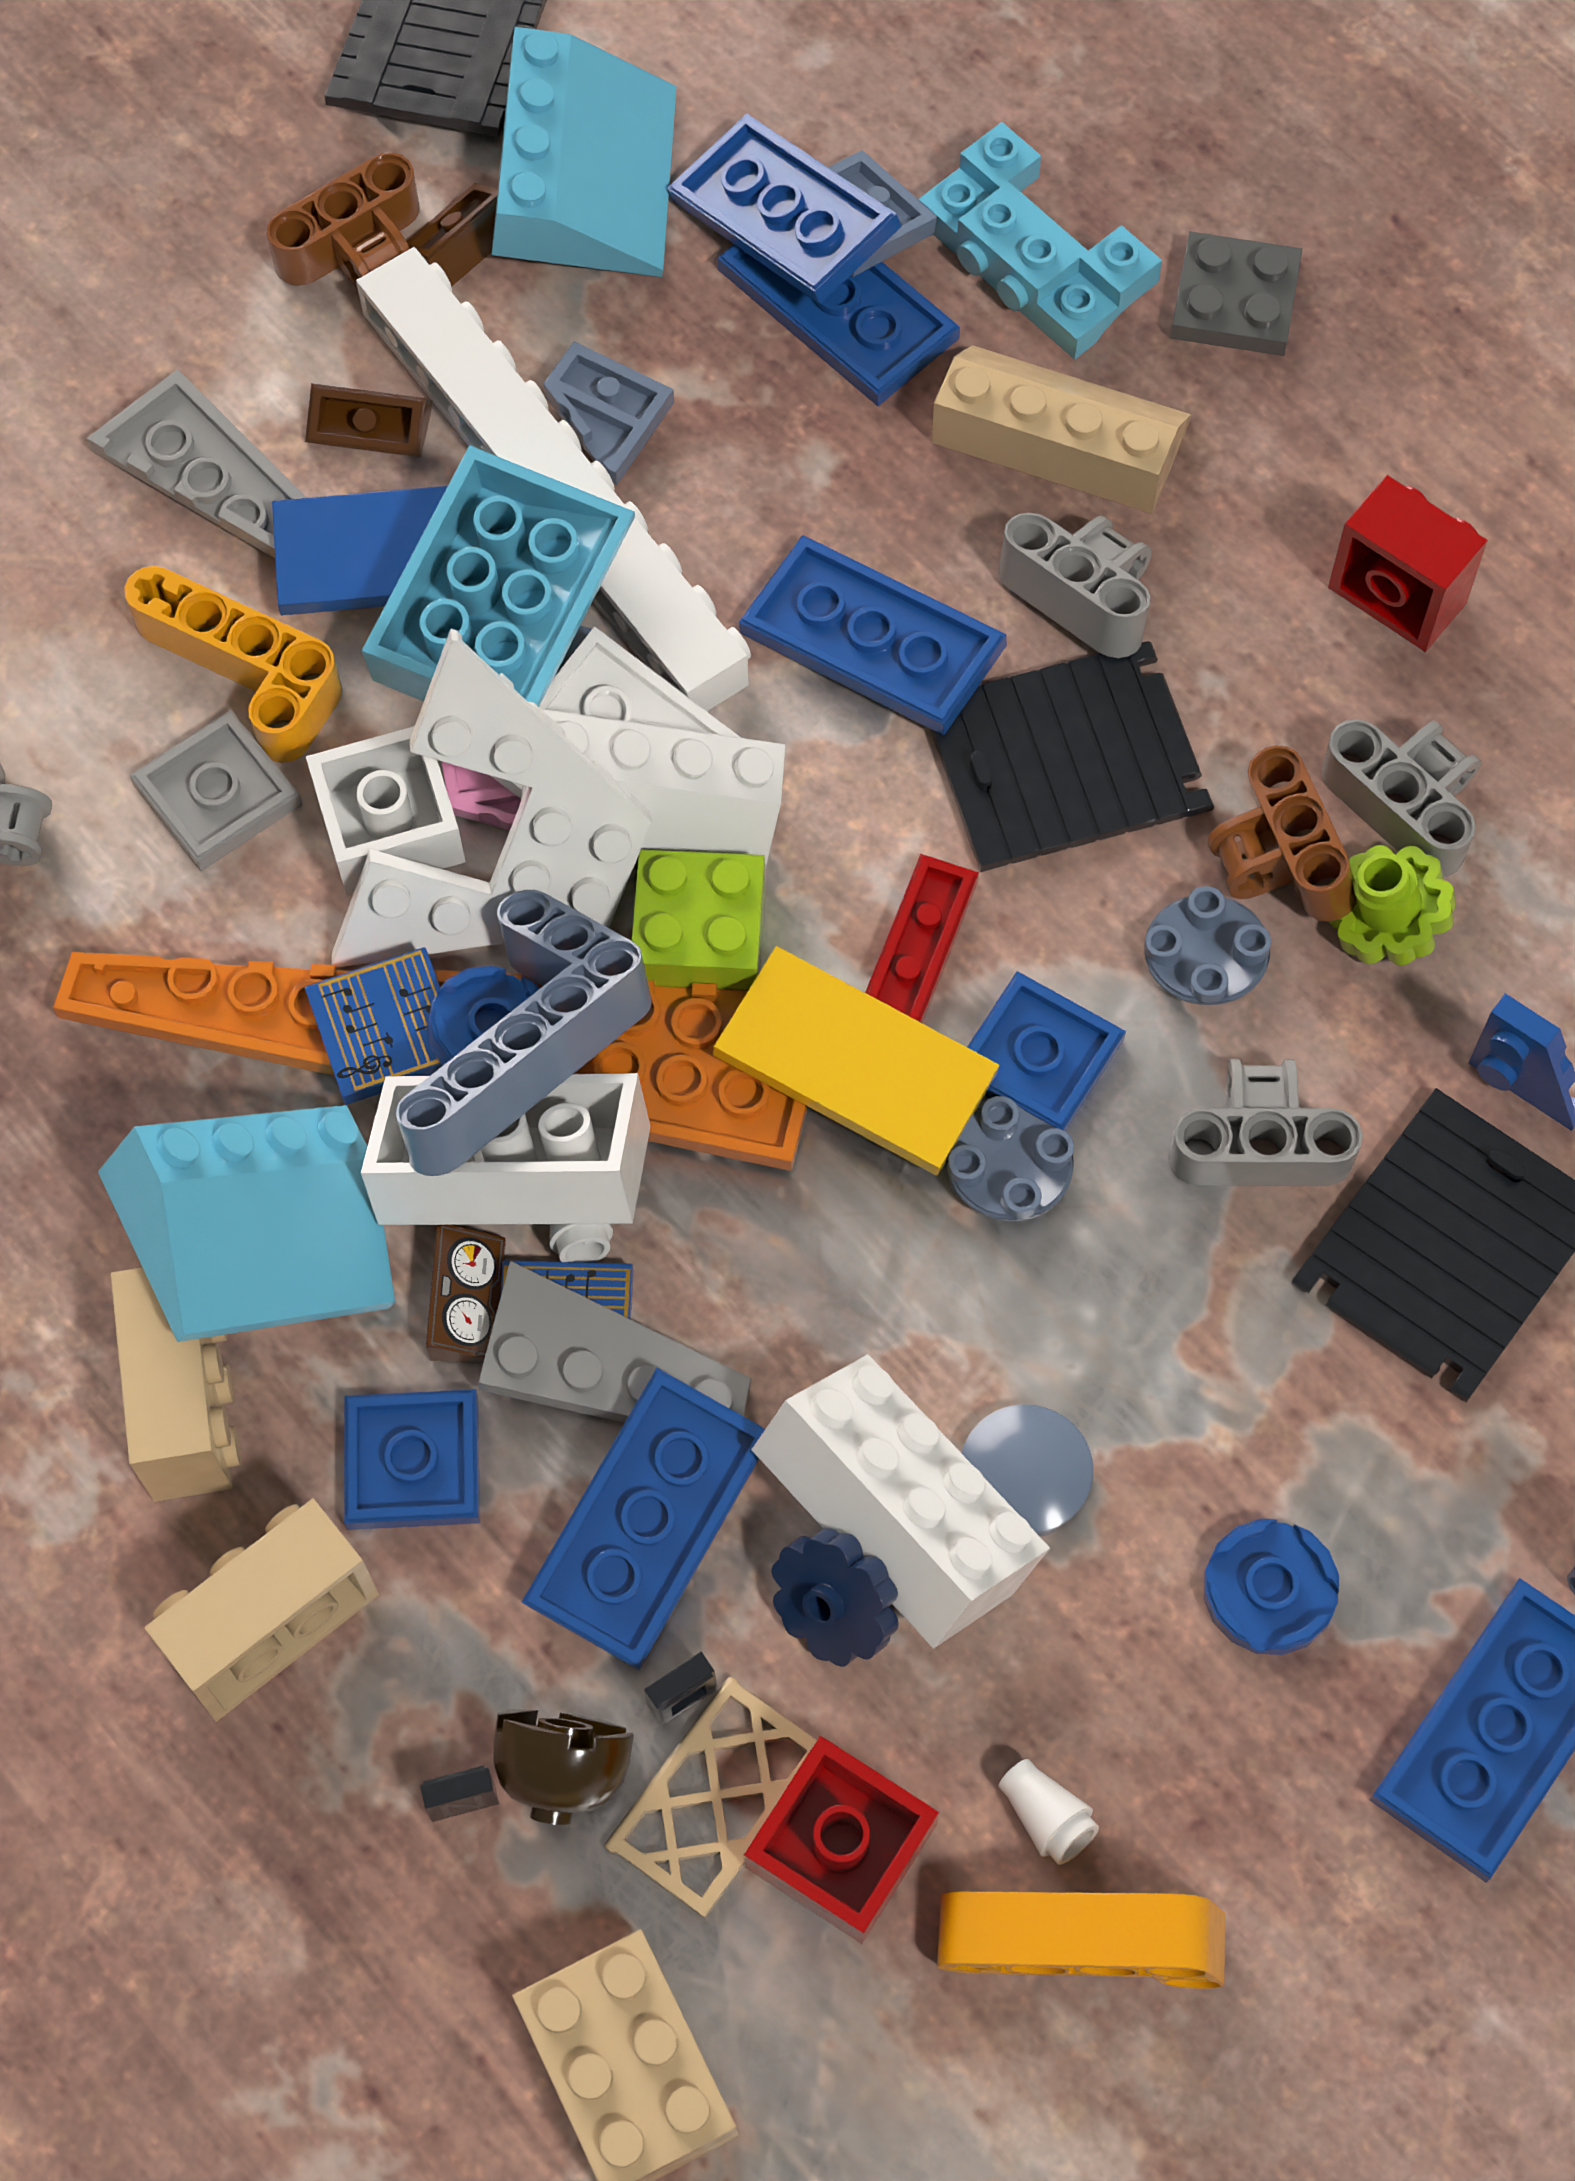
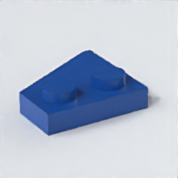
M1505 993L1491 1011L1468 1064L1475 1067L1481 1078L1492 1087L1502 1091L1510 1090L1572 1131L1574 1129L1575 1098L1570 1096L1569 1089L1575 1082V1071L1572 1063L1565 1055L1567 1047L1561 1029Z

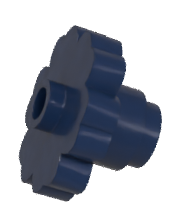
M823 1528L811 1538L800 1536L782 1549L779 1560L773 1564L771 1569L775 1582L781 1588L773 1597V1605L777 1613L782 1617L783 1625L789 1635L795 1638H806L808 1648L816 1659L830 1661L840 1667H845L857 1657L869 1660L888 1645L891 1635L896 1632L899 1626L897 1616L889 1607L897 1599L898 1591L893 1581L888 1577L887 1568L881 1559L875 1556H863L861 1544L855 1536L848 1533H839L831 1528Z

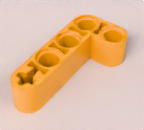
M147 566L135 571L128 578L124 589L125 598L139 634L149 642L256 691L249 704L248 712L258 744L270 759L275 762H292L302 757L336 708L342 695V685L334 654L330 647L315 637L166 568ZM216 626L210 631L199 632L204 627ZM257 650H269L260 656H250ZM309 674H321L318 678L313 680H301L304 676H307ZM278 721H291L282 728H270L273 723Z
M949 1892L942 1894L940 1900L937 1967L945 1971L966 1974L1153 1977L1160 1983L1173 1987L1193 1989L1224 1987L1225 1912L1208 1898L1187 1894Z

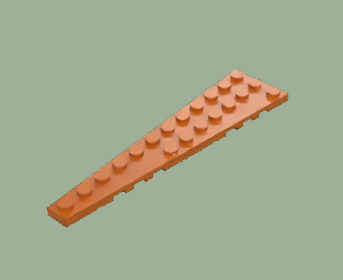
M72 952L53 1009L60 1019L335 1076L305 987L351 971L336 970L335 965L311 964L310 969L275 967L274 962L248 961V966L213 964L209 959L179 957L171 960L163 959L159 956ZM434 970L440 988L447 979L462 972ZM509 974L517 977L520 980L521 977L524 976L522 974ZM648 980L652 1004L647 1014L574 1074L638 1073L651 1126L648 1138L650 1142L792 1171L808 1106L713 1056L714 1045L748 991L717 989V984L692 983V988L655 986V981ZM534 982L539 988L543 987L540 984Z

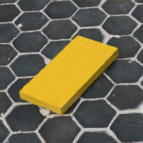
M778 946L774 948L713 1048V1056L938 1176L999 1069V1064Z

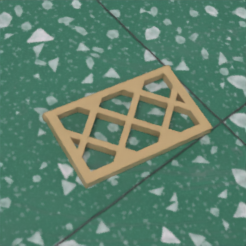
M727 1677L604 1844L605 1848L611 1853L618 1854L705 1919L744 1866V1853L817 1740L739 1685L735 1678ZM730 1698L750 1711L752 1733L712 1739L710 1725ZM761 1720L773 1729L763 1731ZM789 1739L806 1753L788 1778L771 1781L765 1743ZM755 1745L761 1783L720 1789L714 1751ZM705 1753L710 1791L670 1797L668 1782L687 1756ZM763 1795L765 1810L747 1835L743 1838L728 1840L722 1801ZM712 1803L718 1842L677 1848L672 1809ZM662 1811L667 1850L643 1854L625 1841L645 1814ZM720 1854L722 1869L702 1897L682 1883L679 1860ZM669 1862L671 1874L658 1864Z

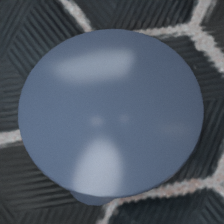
M1198 887L1188 897L1181 898L1166 906L1153 919L1145 938V960L1156 982L1176 998L1199 1005L1225 1004L1243 997L1261 981L1269 964L1271 937L1259 918L1246 906L1233 899L1224 897L1222 892L1214 887Z
M996 1096L988 1099L983 1104V1107L975 1110L946 1160L947 1175L957 1195L975 1211L990 1218L1004 1221L1031 1219L1050 1210L1066 1193L1073 1175L1074 1142L1066 1131L1055 1128L1017 1106L1018 1104L1012 1099L1005 1096Z
M1014 1405L991 1413L972 1430L962 1450V1455L981 1472L983 1477L1007 1503L1028 1522L1029 1526L1039 1537L1052 1533L1057 1527L1070 1520L1081 1509L1091 1489L1093 1460L1084 1436L1066 1417L1042 1406Z

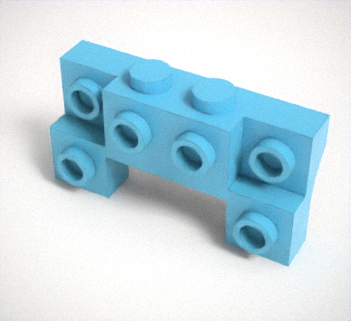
M1001 122L961 152L960 168L918 200L937 216L933 235L958 256L962 266L970 274L981 276L997 291L999 297L1008 308L1013 311L1019 310L1075 360L1098 341L1104 331L1127 307L1159 282L1162 260L1122 225L1089 251L1021 193L1022 190L1039 178L1041 155Z

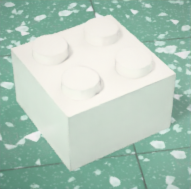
M415 726L306 756L346 896L354 894L370 849L440 869L466 862L458 825L438 761L410 752V738Z

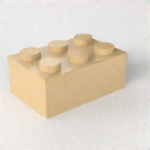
M143 1267L111 1272L130 1466L154 1502L233 1489L231 1467L241 1465V1448L237 1429L235 1426H229L228 1415L224 1404L234 1403L232 1374L229 1364L222 1363L221 1352L217 1343L227 1341L228 1334L177 1342Z
M314 1498L302 1507L294 1504L279 1512L267 1524L265 1528L267 1534L246 1550L243 1547H237L223 1555L211 1567V1577L190 1593L187 1590H181L168 1597L155 1610L153 1614L155 1619L144 1627L215 1722L224 1717L379 1596L362 1558Z
M642 1929L512 1995L598 2181H655L739 2137L731 2114Z

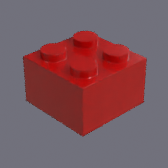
M1386 475L1344 523L1328 588L1426 653L1467 604L1488 540L1479 535L1476 529L1467 521L1453 518L1430 503L1416 488L1404 486L1389 475Z
M820 1735L744 1853V1865L746 1869L857 1942L863 1944L936 1827L939 1811Z

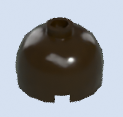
M510 1709L498 1712L493 1739L494 1767L499 1783L512 1799L532 1807L531 1819L547 1824L569 1825L572 1822L573 1813L591 1812L612 1800L622 1786L630 1763L634 1738L633 1732L626 1733L625 1727L596 1718L561 1712L559 1713V1718H539L538 1724H536L538 1710Z

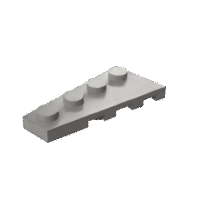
M178 369L87 438L91 450L274 559L272 501L307 498Z
M510 1261L478 1382L479 1391L625 1423L656 1368H659L736 1413L744 1415L751 1384L750 1377Z

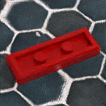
M920 854L865 991L866 994L923 1024L978 884L979 872Z

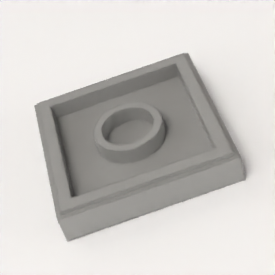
M232 710L130 775L135 788L200 871L302 805L298 792Z

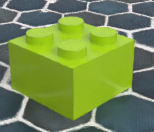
M641 849L638 857L632 941L640 947L647 980L655 981V986L692 988V983L717 984V989L744 991L750 989L761 969L766 891L765 855Z

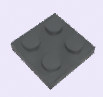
M1189 231L1170 339L1284 356L1303 248Z

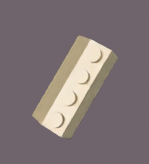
M971 345L954 356L935 399L932 443L1153 514L1190 423L1191 414Z

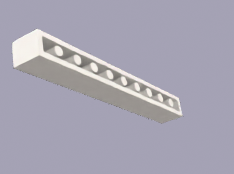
M413 247L357 279L356 283L364 317L428 397L433 400V403L468 447L471 445L635 511V519L593 599V603L637 658L705 711H709L749 686L748 659L751 658V653L742 635L735 628L731 627L727 630L716 617L715 606L706 591L699 585L691 587L682 576L681 565L671 548L665 543L657 545L647 533L646 521L639 509L630 501L624 504L614 492V484L604 466L599 461L590 463L581 452L580 441L572 427L565 420L557 422L548 411L547 401L537 384L532 380L525 383L516 372L515 362L506 346L499 340L492 343L484 333L483 323L474 307L467 301L461 304L452 294L451 284L443 269L435 262L429 265L417 249Z

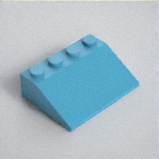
M514 27L492 255L662 277L669 199L667 188L670 185L677 86L571 34Z
M469 445L362 649L372 680L424 702L450 629H453L462 635V641L496 673H503L513 683L514 689L526 701L534 702L539 707L635 519V511Z
M347 1105L135 1126L98 1171L177 1342L389 1309L395 1303L384 1225H378L361 1176L367 1144Z

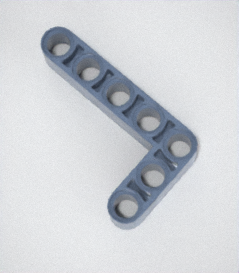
M523 890L507 896L499 904L497 916L510 966L543 987L411 1090L398 1103L395 1111L411 1167L416 1172L425 1176H439L457 1169L642 1019L650 1010L652 999L639 946L544 892Z

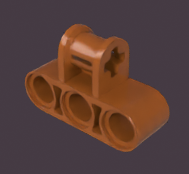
M393 152L376 155L273 216L267 225V238L274 267L279 278L291 285H307L339 267L357 288V279L408 251L410 248L400 231L414 222L420 212L414 169L410 161L403 155Z
M1275 745L1264 748L1256 753L1248 767L1249 781L1257 808L1218 825L1208 837L1210 851L1214 856L1221 858L1229 875L1226 879V886L1234 898L1250 899L1292 882L1300 902L1309 916L1318 921L1330 922L1339 920L1351 912L1357 901L1353 889L1354 878L1346 851L1302 758L1295 750L1287 746ZM1289 782L1284 787L1276 789L1271 788L1273 785L1277 783ZM1305 829L1313 830L1305 836L1293 837L1298 831ZM1239 836L1241 840L1235 842L1234 838ZM1254 873L1255 877L1250 879L1248 875ZM1336 878V880L1329 885L1322 887L1314 886L1318 881L1322 879Z

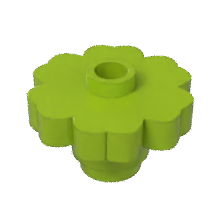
M1376 845L1367 850L1366 853H1359L1349 858L1354 878L1353 889L1357 900L1356 905L1343 918L1329 922L1333 928L1338 929L1341 948L1348 954L1356 955L1360 961L1369 965L1379 962L1387 955L1394 964L1403 966L1411 963L1416 958L1431 954L1435 948L1433 934H1442L1452 928L1454 924L1453 911L1456 906L1453 886L1448 881L1443 880L1440 861L1431 855H1425L1416 846H1407L1395 855L1387 846Z

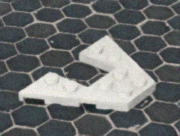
M450 629L410 738V752L525 785L527 788L490 882L370 849L332 951V965L336 967L384 961L426 947L428 954L504 943L497 916L498 906L507 896L523 890L544 892L609 928L652 824L650 811L630 792L623 791L613 782L612 775L595 759L591 761L566 738L565 731L534 702L526 701L514 689L513 683L503 673H496L462 641V635L457 630Z

